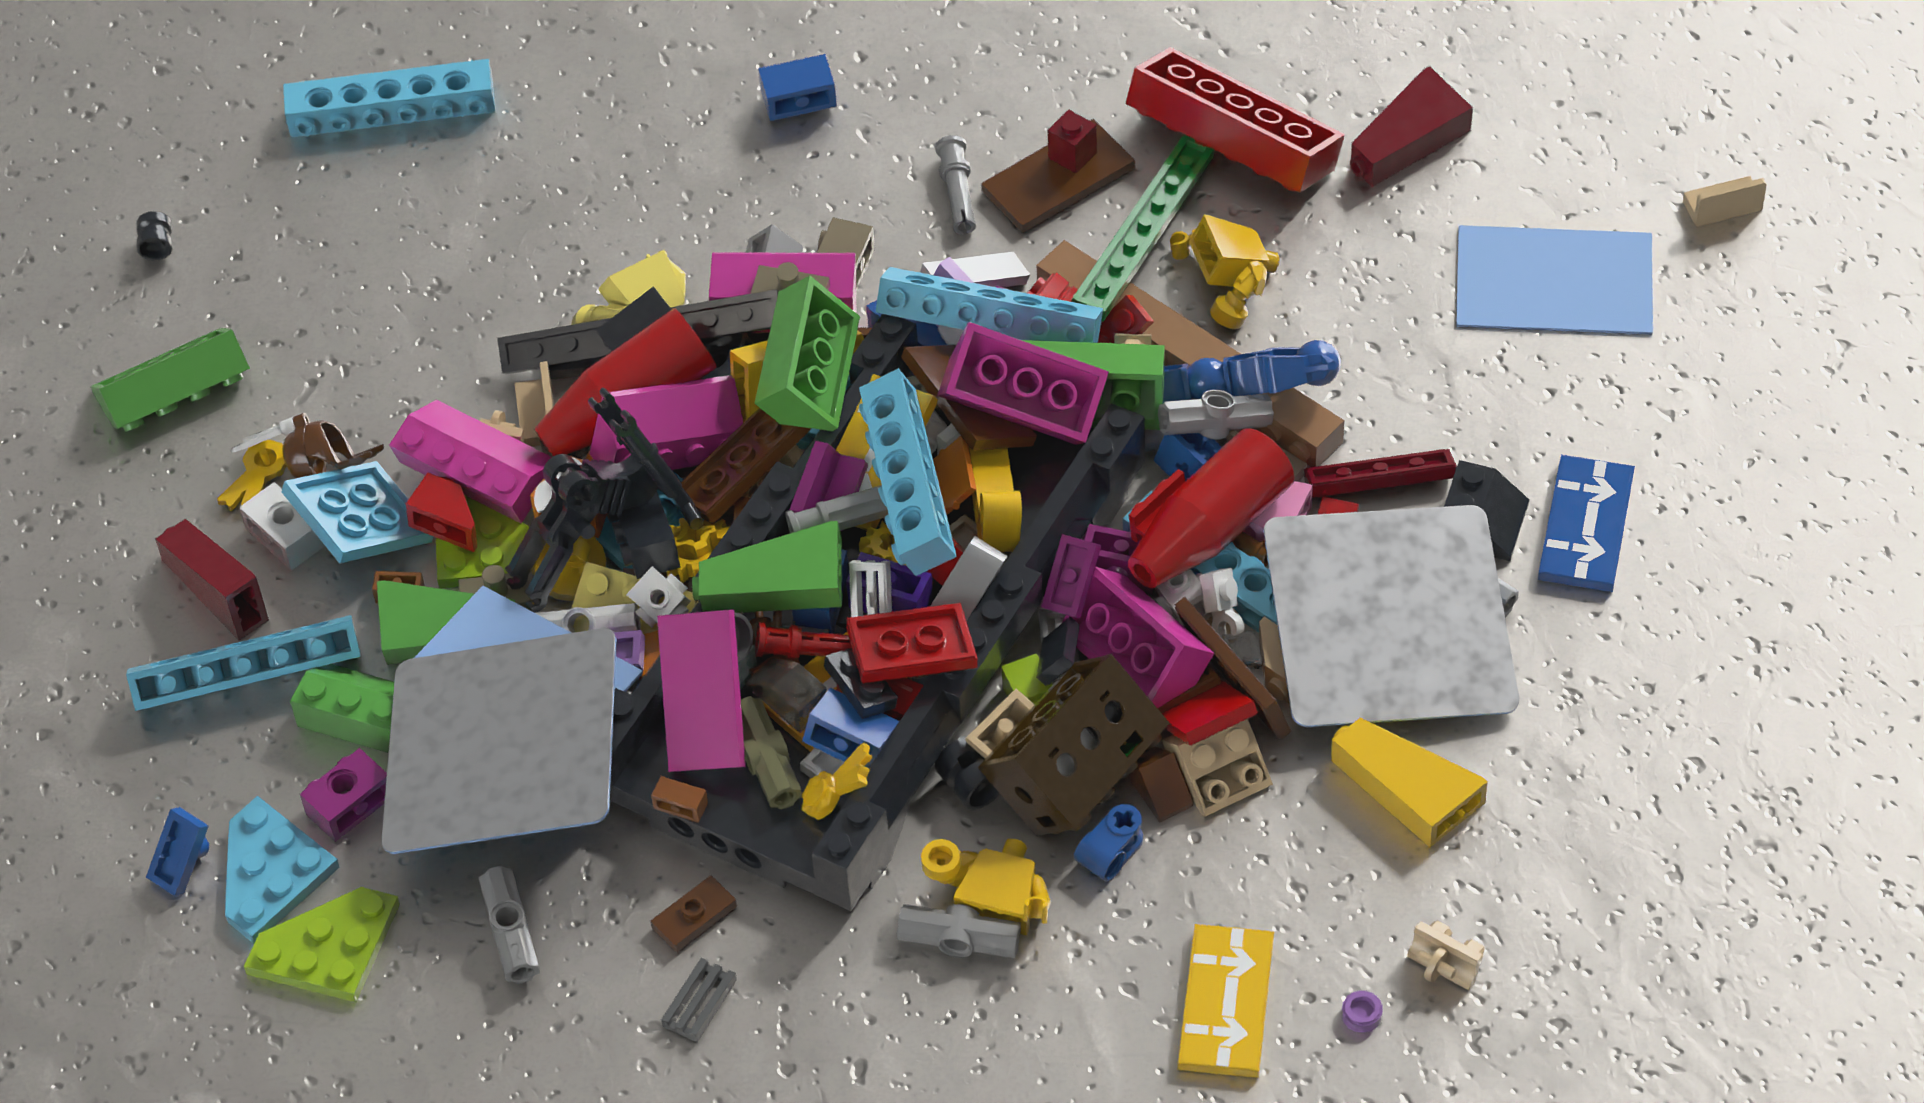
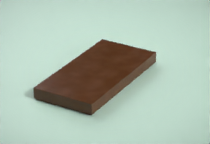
M1092 119L1090 121L1097 124V153L1076 174L1049 159L1048 145L982 182L981 191L1024 233L1135 169V159L1097 121Z
M957 344L905 347L901 358L926 391L939 400L937 405L972 451L1030 447L1034 445L1037 435L1031 428L937 396L949 359Z
M759 408L681 482L682 487L695 503V507L702 519L713 524L812 428L779 424Z
M1183 597L1174 604L1184 627L1214 652L1210 662L1233 688L1254 701L1258 712L1256 714L1272 733L1281 740L1292 731L1276 699L1189 600Z

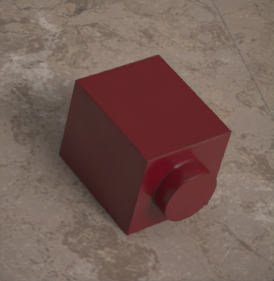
M1070 109L1047 130L1048 158L1075 174L1097 153V124Z

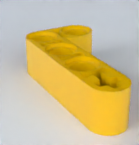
M968 446L977 488L971 494L977 536L1000 552H1013L1021 536L1022 502L1020 491H1014L1008 450L1007 448L972 451Z

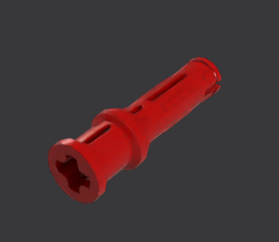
M758 622L755 639L756 657H762L765 653L787 655L788 659L795 660L800 655L826 657L827 655L852 648L849 635L805 632L797 625H791L790 628L766 627L764 622Z

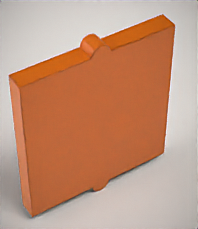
M959 436L946 449H941L939 455L933 459L946 515L953 509L958 510L960 503L977 490L968 444L962 436Z

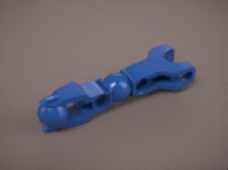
M1313 340L1305 343L1302 347H1274L1262 351L1224 357L1223 362L1215 358H1202L1196 360L1190 366H1188V363L1164 366L1163 404L1169 401L1202 399L1203 394L1209 390L1225 391L1232 396L1277 393L1306 383L1311 386H1324L1331 383L1338 376L1341 369V358L1332 344L1323 340Z

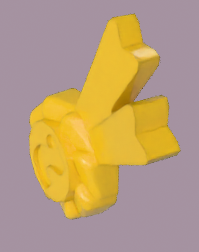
M266 440L249 447L242 459L246 471L217 498L218 504L227 505L228 509L232 511L241 500V505H243L265 489L266 482L277 476H282L287 467L283 458V444L273 440Z
M864 742L861 743L834 774L821 771L817 776L810 778L802 793V810L807 815L817 820L823 819L833 811L841 795L867 786L866 777L870 769L864 766L873 758L869 754L870 746Z

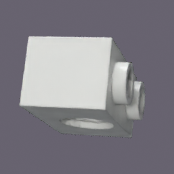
M273 482L239 508L246 530L292 571L325 547V545L282 494V488Z

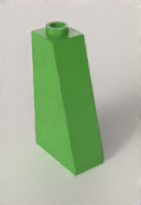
M829 521L700 561L699 577L692 578L693 599L700 600L703 612L734 610V613L842 607V540L838 521Z
M385 580L377 581L381 648L386 664H399L408 659H413L474 594Z

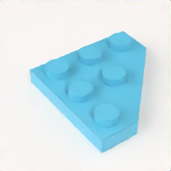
M259 796L255 797L229 820L225 901L227 922L253 944L259 933L276 926L340 868L337 858Z

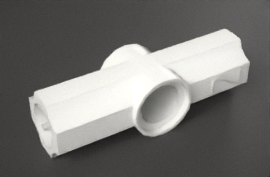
M636 603L590 608L575 607L569 610L536 613L571 633H575L573 628L574 621L581 615H586L589 619L588 630L607 628L613 632L640 630L641 628L640 617L635 613L638 610Z

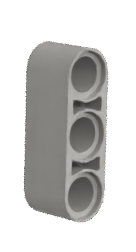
M974 536L930 607L961 603L967 621L1008 556Z

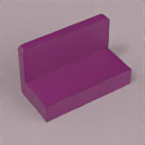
M815 441L789 510H792L794 513L815 508L818 502H825L859 492L868 463L863 459L842 455L828 443Z
M1062 534L1041 608L1081 618L1102 545Z

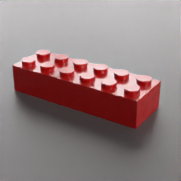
M1172 47L1134 67L1125 102L1126 105L1136 109L1139 114L1152 117L1166 124L1168 129L1181 132L1193 138L1199 145L1211 147L1223 153L1227 159L1238 161L1252 168L1256 174L1268 176L1280 182L1284 188L1299 193L1335 171L1345 134Z

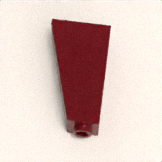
M1431 66L1424 68L1351 143L1350 167L1353 173L1359 178L1362 177L1371 187H1374L1470 132L1473 107Z
M186 518L175 526L167 528L160 536L155 538L162 561L238 641L269 621L257 577Z

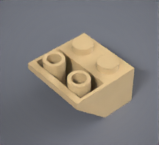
M1248 719L1192 746H1189L1175 735L1162 740L1165 750L1174 753L1192 801L1205 817L1273 785Z

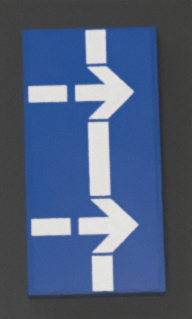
M1561 454L1538 580L1613 592L1635 466Z

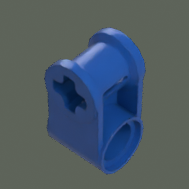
M1121 804L1112 808L1103 820L1080 841L1074 853V860L1106 882L1112 880L1143 844L1142 817L1137 808L1128 804Z

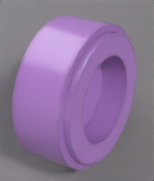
M1361 990L1349 994L1344 999L1342 1019L1349 1029L1359 1033H1366L1376 1029L1381 1023L1383 1006L1375 994Z

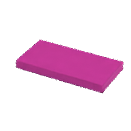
M734 610L657 616L669 772L746 766Z

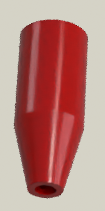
M673 308L583 371L534 428V431L552 456L558 454L568 455L588 446L591 448L598 414L589 406L588 399L594 398L598 403L601 402L602 396L599 392L601 388H605L609 392L700 380L717 368L716 364L692 327L680 312Z
M1246 428L1238 432L1186 481L1184 472L1179 469L1168 479L1162 480L1155 491L1143 502L1137 503L1129 514L1131 539L1135 542L1140 540L1128 560V567L1132 575L1142 585L1148 588H1155L1217 556L1293 485L1295 479L1294 470L1284 451L1264 433Z

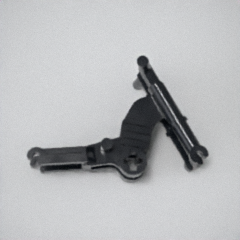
M601 388L599 391L603 397L601 402L598 403L594 398H589L588 404L597 414L601 415L617 436L616 440L619 445L623 444L631 455L624 461L615 464L612 461L606 462L605 460L597 461L592 459L589 461L588 459H583L582 465H578L569 455L558 454L550 458L545 464L543 476L552 489L551 499L541 515L534 518L510 564L505 567L508 574L513 577L506 580L507 584L513 590L520 589L527 583L528 575L546 543L550 546L528 588L525 590V593L531 599L526 602V606L534 613L540 612L546 607L548 596L573 553L575 541L580 535L584 539H591L595 535V528L590 523L599 512L600 514L608 513L614 515L616 513L617 515H622L623 510L647 503L659 490L674 502L691 529H700L704 524V520L696 509L695 503L683 489L680 480L658 453L656 444L649 442L637 426L636 419L627 410H621L615 402L613 395L605 388ZM567 469L569 470L567 475H561L559 479L557 478L559 472L564 473Z

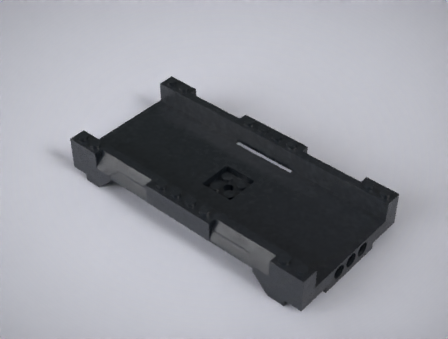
M886 314L880 316L852 355L849 370L850 386L845 391L838 429L834 431L819 430L793 468L777 461L708 559L790 534L786 512L790 511L789 509L815 441L828 443L835 450L837 449L861 400L859 387L868 384L873 374L882 377L899 368L906 378L915 376L901 356L905 347L918 346L916 323ZM1111 403L1097 426L1090 428L1086 443L1075 445L1033 430L1037 435L1033 446L1007 448L1014 491H1020L1021 536L1019 543L966 621L978 658L977 668L908 677L907 679L919 683L923 687L899 721L878 757L874 759L868 768L870 771L866 777L867 786L841 795L830 814L820 820L807 815L802 810V797L797 799L794 805L784 809L770 807L757 775L751 774L746 760V766L669 772L660 655L631 694L617 688L614 689L610 801L649 818L650 827L780 887L785 888L787 883H791L852 911L866 888L873 889L890 863L908 812L909 801L1042 602L1062 534L1082 539L1088 530L1089 524L1097 526L1110 524L1128 498V487L1145 463V416ZM936 405L934 410L946 425L949 426L951 422L939 406ZM937 448L932 453L933 459L937 457ZM972 495L960 503L958 510L953 509L947 515L949 526L964 514L975 522ZM857 527L840 531L842 550H847L848 567L849 562L857 560L860 554V538L866 537L867 531ZM932 577L933 597L935 600L943 586ZM847 588L833 634L844 635L847 632L846 620L851 617ZM695 600V605L689 613L703 612L700 600ZM782 610V625L783 623L790 624L793 621L792 610ZM763 611V616L771 618L773 622V611ZM743 612L742 614L748 621L755 618L754 612ZM774 654L756 657L757 665ZM800 655L798 658L800 666L796 668V672L816 656ZM787 673L766 686L763 690H760L752 677H750L740 690V697L743 699L751 696L752 698H761L763 700L793 675ZM770 718L775 731L779 730L783 736L790 757V766L800 784L802 794L810 777L800 771V763L810 751ZM661 776L706 790L708 805L699 823L653 808L651 795Z

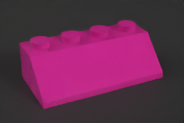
M712 252L709 301L751 294L759 265L778 268L781 264L790 262L797 266L798 272L829 277V291L857 313L856 253ZM770 329L755 332L770 333Z
M968 322L949 359L937 396L1077 445L1086 443L1109 371Z
M731 375L693 380L679 384L657 385L610 392L621 410H627L636 419L637 426L649 442L656 444L658 453L671 470L699 466L743 424L736 383ZM599 414L589 454L597 461L605 460L606 462L612 461L614 464L620 463L631 454L623 444L619 445L616 440L617 436Z
M438 400L409 414L389 444L400 463L423 475L429 472L439 477L450 478L455 483L461 485L465 496L521 524L532 508L530 495L544 479V466L552 458Z
M1095 567L1081 618L1072 617L1079 624L1076 648L1088 659L1112 654L1157 708L1195 686L1214 652L1124 574ZM1066 615L1062 622H1064L1069 616Z

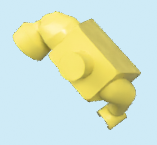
M665 250L658 251V253L652 256L646 254V259L610 275L598 288L602 296L609 303L608 306L587 304L581 307L573 316L571 324L612 318L653 286L670 308L682 306L685 304L686 275L683 270L669 260Z

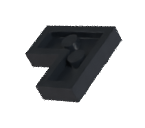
M852 648L825 657L824 668L862 719L896 708L898 697L886 680L862 683Z

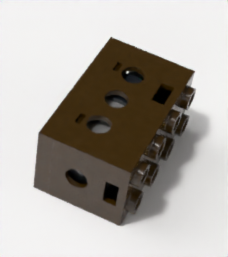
M1112 654L1073 663V666L1059 677L978 768L1036 836L1051 833L1057 835L1062 831L1068 830L1078 831L1090 821L1092 816L1089 813L1094 807L1104 803L1114 794L1115 788L1113 786L1119 779L1128 776L1139 765L1137 759L1143 752L1151 750L1161 741L1162 736L1160 733L1167 727L1169 721Z

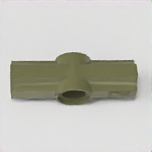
M751 696L741 699V711L747 766L752 775H757L770 807H777L779 809L794 805L797 799L802 797L800 784L790 766V757L783 736L779 730L775 731L761 698L756 699Z

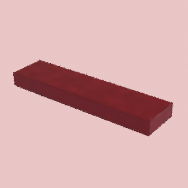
M1441 449L1309 467L1304 469L1305 483L1312 485V498L1453 479L1457 465L1450 449Z

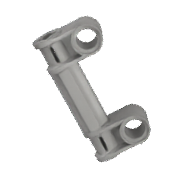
M882 485L825 502H818L815 508L801 512L787 511L786 520L790 533L829 521H838L839 530H844L885 518L888 515V510L878 492V488Z

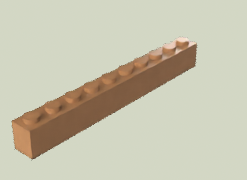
M1063 240L1036 265L1037 280L1042 277L1046 281L1052 273L1057 272L1069 282V287L1074 286L1076 289H1079L1097 260L1066 240ZM1131 282L1116 302L1117 304L1125 295H1133L1154 320L1153 324L1143 334H1152L1151 345H1165L1164 366L1186 363L1190 366L1196 360L1202 358H1215L1223 362L1224 357L1241 354ZM1294 387L1277 393H1263L1268 394L1272 400L1273 421L1267 427L1252 429L1264 433L1278 446L1309 466H1320L1343 444L1345 420Z

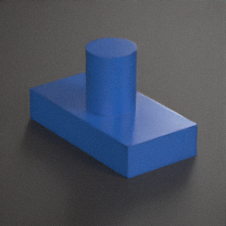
M180 807L170 809L146 878L174 896L184 894L197 858L204 857L209 852V842L205 837L209 825Z

